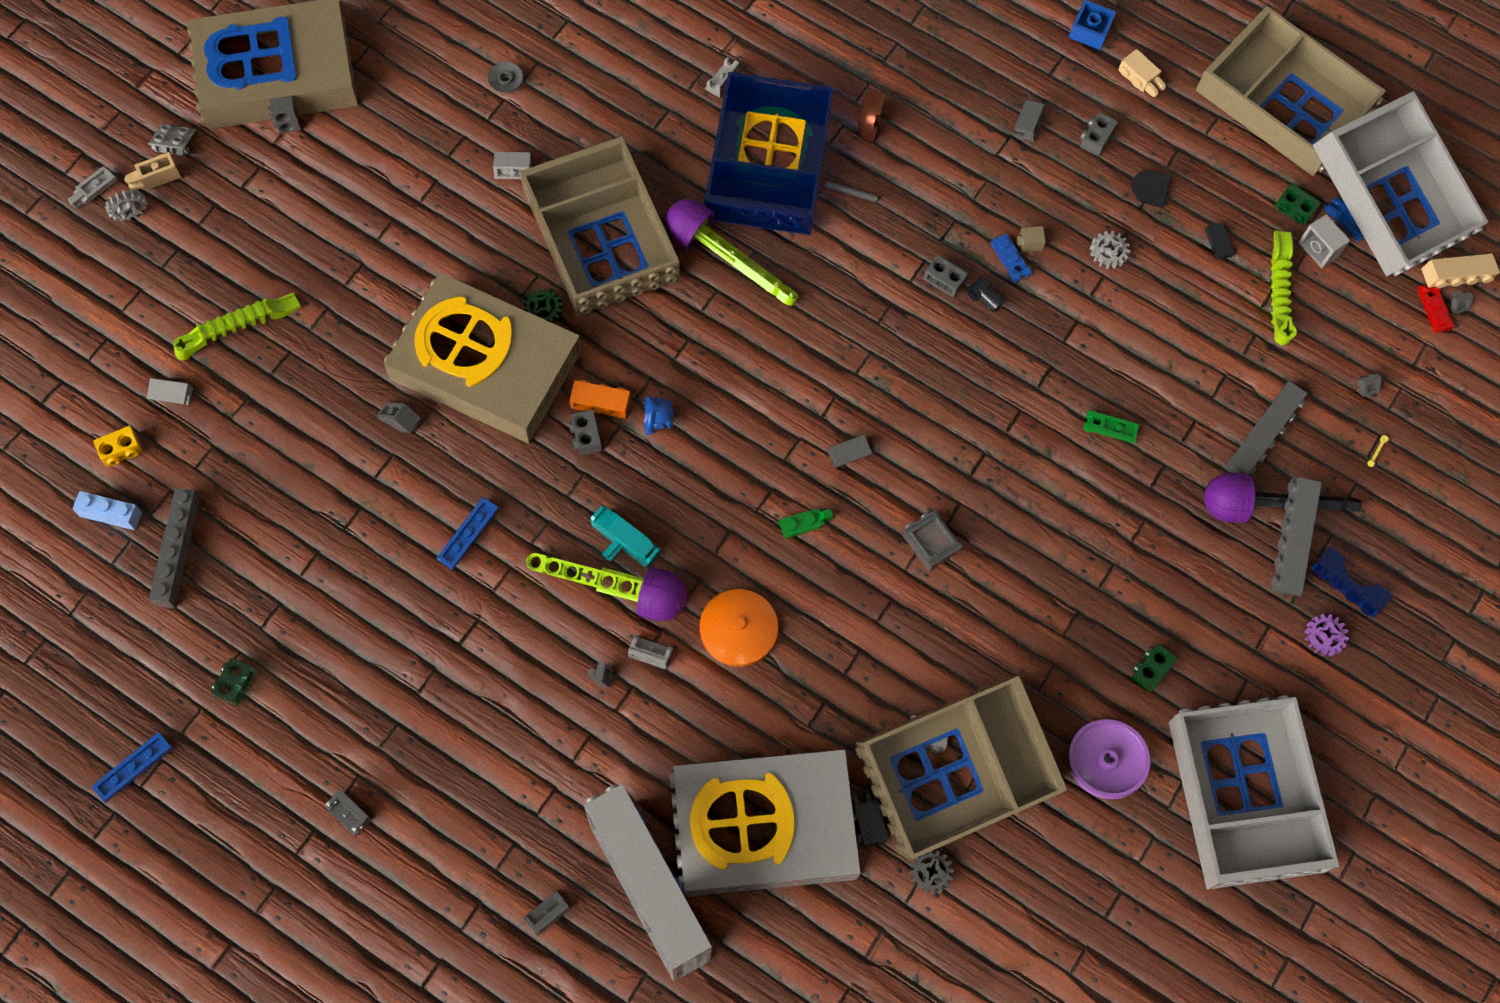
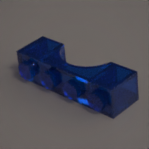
M1330 546L1314 563L1311 569L1314 570L1317 576L1328 581L1333 589L1344 594L1348 601L1359 606L1364 614L1374 618L1382 611L1393 595L1378 583L1368 587L1354 583L1345 571L1346 558Z

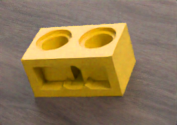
M131 426L93 440L100 460L106 467L115 466L120 461L134 458L143 452L137 435ZM113 449L110 454H106L109 450Z

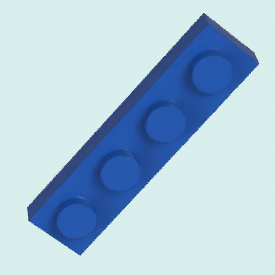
M482 497L436 557L437 560L454 570L499 511V507Z
M158 732L91 787L102 801L107 803L173 748L163 735Z

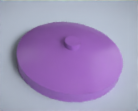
M1103 719L1088 723L1076 733L1069 747L1068 764L1074 779L1085 791L1103 799H1120L1133 794L1142 786L1149 773L1150 754L1145 741L1132 727L1120 721Z

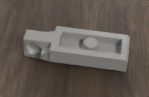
M103 166L76 186V190L73 192L74 195L68 198V200L77 209L83 203L87 204L118 180L115 175Z

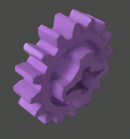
M1321 614L1318 617L1315 616L1307 623L1306 626L1308 628L1304 633L1308 634V636L1305 638V641H1310L1308 647H1314V653L1321 651V656L1324 657L1328 653L1332 657L1335 653L1339 654L1347 646L1344 642L1349 640V637L1345 636L1348 630H1343L1342 627L1345 623L1339 624L1338 617L1333 620L1331 614L1326 616V618L1324 614ZM1323 624L1322 627L1316 628L1317 625ZM1337 642L1335 646L1330 647L1332 643Z

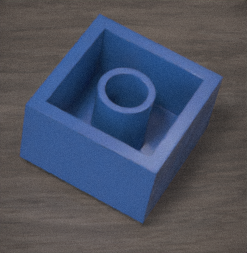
M1084 0L1073 23L1069 38L1101 50L1113 23L1116 11Z

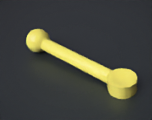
M1386 435L1380 438V444L1372 459L1368 461V466L1373 467L1375 465V460L1382 446L1389 440Z

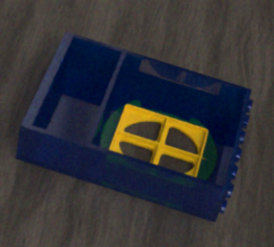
M728 72L704 199V205L715 213L713 221L811 235L832 106L833 87L799 83L792 80H780L773 77L766 78L758 75H746L739 72ZM764 121L772 122L769 141L752 140L746 137L755 125ZM780 123L787 124L795 132L799 143L797 146L776 143L777 130ZM746 146L767 149L765 165L750 163L744 148ZM776 150L792 152L797 155L795 160L786 168L771 166L773 153Z

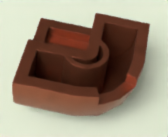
M875 92L865 95L859 113L858 132L863 139L872 143L875 141L886 94Z

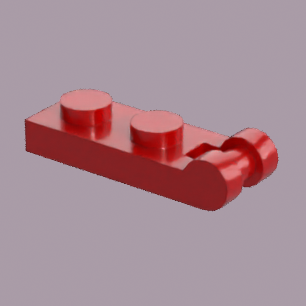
M1426 285L1419 286L1418 294L1434 333L1452 330L1454 324L1440 293V288H1428Z

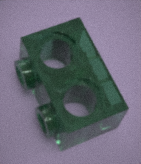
M230 657L229 661L224 663L219 679L213 683L211 694L216 699L238 707L256 674V670L252 666ZM241 669V673L238 676H233L235 670ZM231 687L230 693L224 695V689Z

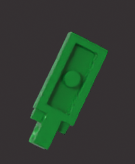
M813 509L779 519V525L784 539L821 529L826 521L833 519L831 509L824 511Z

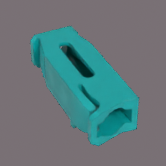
M601 505L592 515V527L596 528L612 542L602 554L606 560L611 562L620 550H623L647 569L659 555L661 550L659 547L653 545L644 534L619 515L606 508V506Z

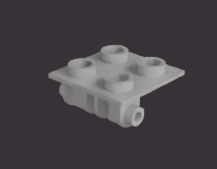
M161 124L148 144L152 145V150H155V152H171V154L176 152V155L185 156L189 154V147L186 146L196 132V129Z

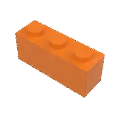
M586 380L574 381L570 397V407L582 411L593 410L594 413L626 419L631 399L630 391L622 387L611 388L605 384H591Z

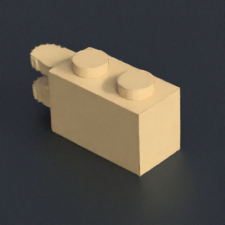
M1134 50L1122 60L1118 70L1140 91H1146L1152 97H1155L1159 93L1158 90L1163 91L1166 88L1165 83L1159 78L1161 70L1139 50Z
M170 152L135 164L136 171L126 175L124 179L130 189L136 190L145 187L147 191L179 179L181 176Z

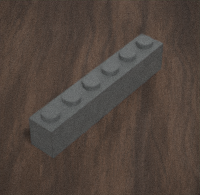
M1288 381L1224 469L1228 472L1247 473L1252 476L1257 470L1254 467L1256 463L1261 464L1267 455L1264 452L1267 449L1271 450L1276 444L1275 437L1277 435L1281 437L1287 429L1284 425L1286 422H1292L1297 415L1294 411L1296 409L1300 410L1306 403L1304 398L1308 393Z
M1299 477L1291 478L1288 484V500L1284 506L1286 512L1281 523L1282 535L1278 541L1279 552L1274 563L1276 568L1275 575L1271 581L1272 592L1290 596H1302L1322 482Z
M179 488L174 490L149 600L158 607H176L200 502V497L195 490Z

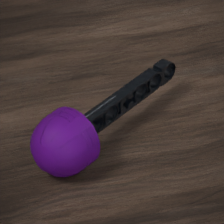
M1228 472L1221 474L1208 483L1204 493V502L1209 513L1220 521L1234 523L1247 522L1252 515L1254 506L1284 507L1288 500V494L1255 492L1254 482L1247 473ZM1319 496L1317 509L1359 512L1361 511L1363 501L1348 497Z

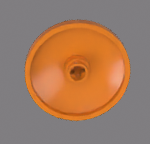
M733 589L718 594L706 605L700 619V637L705 649L717 661L730 666L743 667L759 662L772 650L778 635V620L773 607L761 595L745 589Z

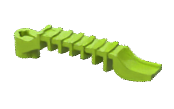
M1274 231V248L1271 259V315H1273L1271 323L1274 325L1275 341L1279 345H1287L1297 333L1292 317L1288 316L1291 313V308H1288L1291 304V300L1288 299L1291 295V291L1288 290L1291 286V282L1288 281L1291 277V272H1288V270L1292 266L1290 260L1293 254V241L1291 232Z
M293 292L277 299L266 298L260 302L256 301L255 304L246 305L245 308L236 309L235 312H228L225 316H218L215 320H208L202 325L198 324L190 333L177 337L174 340L175 356L179 360H188L196 351L207 345V339L211 338L213 341H216L217 335L221 334L225 337L227 336L226 332L229 330L235 333L236 328L239 326L245 329L246 324L249 322L255 326L257 319L265 324V316L270 315L271 319L274 320L283 318L301 308L300 303Z

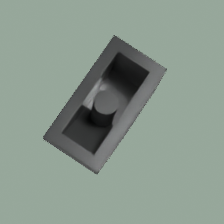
M386 402L376 416L400 432L406 433L413 431L420 420V417L406 404Z

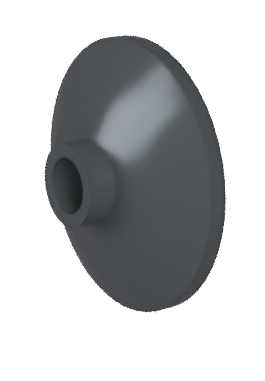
M510 62L498 63L488 73L490 87L500 93L515 91L523 81L521 69Z

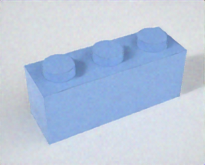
M79 491L72 508L80 517L131 530H136L142 512L134 504Z

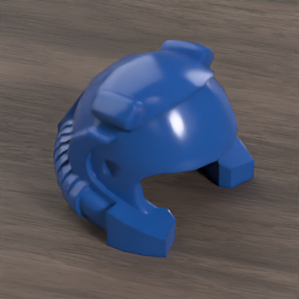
M647 397L644 400L645 434L652 435L655 429L667 427L671 429L674 420L673 403L669 400L665 401L663 398Z

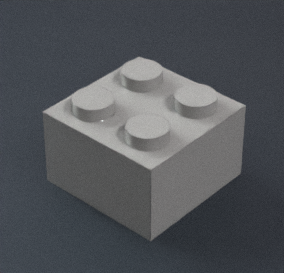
M1324 215L1309 225L1298 243L1322 269L1340 256L1350 240L1336 226L1332 219Z

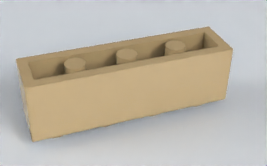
M1493 254L1432 259L1421 268L1428 288H1442L1449 285L1456 287L1461 284L1473 285L1478 282L1485 284L1493 281L1494 277L1500 273Z

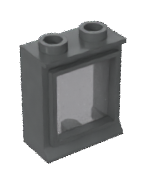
M936 510L931 513L929 511L924 513L919 521H912L904 527L902 536L928 572L932 571L937 563L947 561L951 554L955 552L959 554L963 547Z

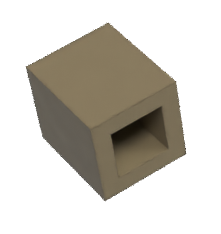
M1043 226L1021 228L1020 234L1017 235V246H1020L1021 253L1043 251L1046 243Z

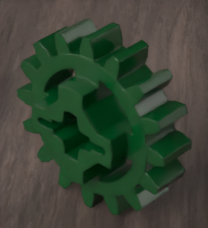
M540 288L538 293L533 290L532 296L526 295L527 300L523 301L524 307H522L524 311L553 323V320L559 321V316L563 314L561 310L563 309V303H561L560 296L556 297L555 291L550 294L548 288L545 292Z

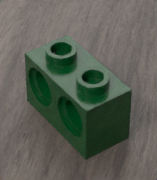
M1290 183L1274 207L1281 213L1291 217L1295 222L1305 226L1321 202Z
M1160 644L1154 649L1150 647L1144 654L1146 657L1143 663L1139 661L1133 668L1135 673L1131 678L1148 692H1151L1178 659ZM1154 656L1160 657L1162 663L1156 662ZM1143 671H1148L1151 678L1145 677Z

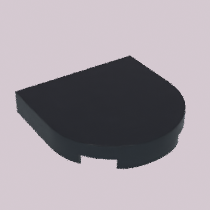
M1152 170L1141 171L1134 177L1131 191L1140 202L1162 208L1171 175Z

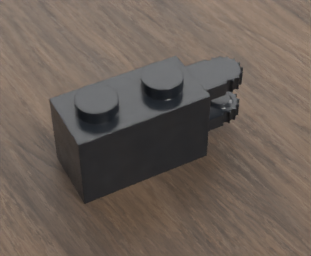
M865 787L863 788V796L866 802L859 804L858 794L856 790H852L854 824L856 823L858 829L855 832L858 844L861 843L862 848L887 843L888 836L878 800L872 801L869 789Z

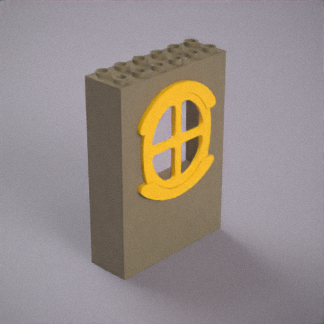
M439 273L437 278L432 280L429 291L422 296L419 307L414 309L410 322L405 324L402 335L395 340L391 353L386 355L384 366L390 380L529 444L582 351L579 335L445 274ZM453 314H469L472 316L462 334H457L438 324L439 321ZM480 320L487 323L494 333L495 344L492 348L485 347L469 339L471 332ZM433 332L440 333L457 342L446 360L440 359L432 349L430 337ZM464 346L487 355L486 360L478 365L459 367L453 364Z

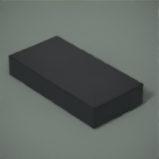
M1224 224L1206 226L1205 232L1215 259L1220 260L1233 257L1235 253Z

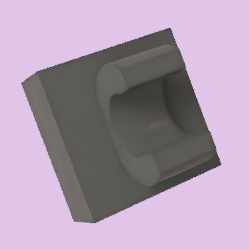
M1460 290L1452 292L1455 296L1450 299V311L1453 315L1470 310L1474 296L1470 292L1463 294Z
M1367 374V377L1364 378L1358 377L1359 394L1362 397L1379 393L1382 377L1379 374Z
M598 663L597 669H589L588 677L592 678L602 688H610L613 669L606 663Z

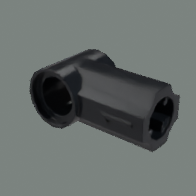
M979 277L967 289V294L971 299L979 300L993 313L1005 301L991 289L989 282L983 277Z

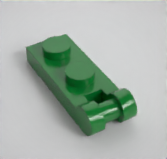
M1095 411L1087 412V422L1084 423L1083 427L1084 431L1095 432L1133 444L1136 441L1139 424ZM1099 421L1100 425L1094 424V422Z

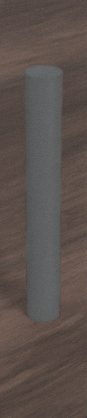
M826 181L825 188L875 203L878 198L877 195Z

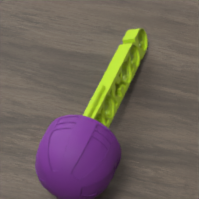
M692 199L680 200L670 207L666 214L665 227L670 238L676 244L688 251L699 240L769 293L775 295L780 301L789 306L794 305L798 299V295L794 290L784 285L779 279L708 228L715 214L713 211Z
M538 553L530 554L526 561L528 568L544 574L546 572L551 576L596 587L598 592L638 602V616L657 621L673 619L681 613L686 604L687 591L683 581L675 574L659 568L651 567L645 577L641 578L607 568L598 570L557 558H550ZM535 557H539L541 560V564L537 568H534L531 564ZM557 562L559 569L553 573L549 569L550 564ZM573 566L577 569V574L574 577H569L568 569ZM592 572V575H594L595 578L591 579L589 582L588 578L582 577L581 575L582 573L591 574ZM608 576H611L614 580L613 585L610 587L604 585V579ZM626 581H630L632 584L629 592H624L622 589V585Z

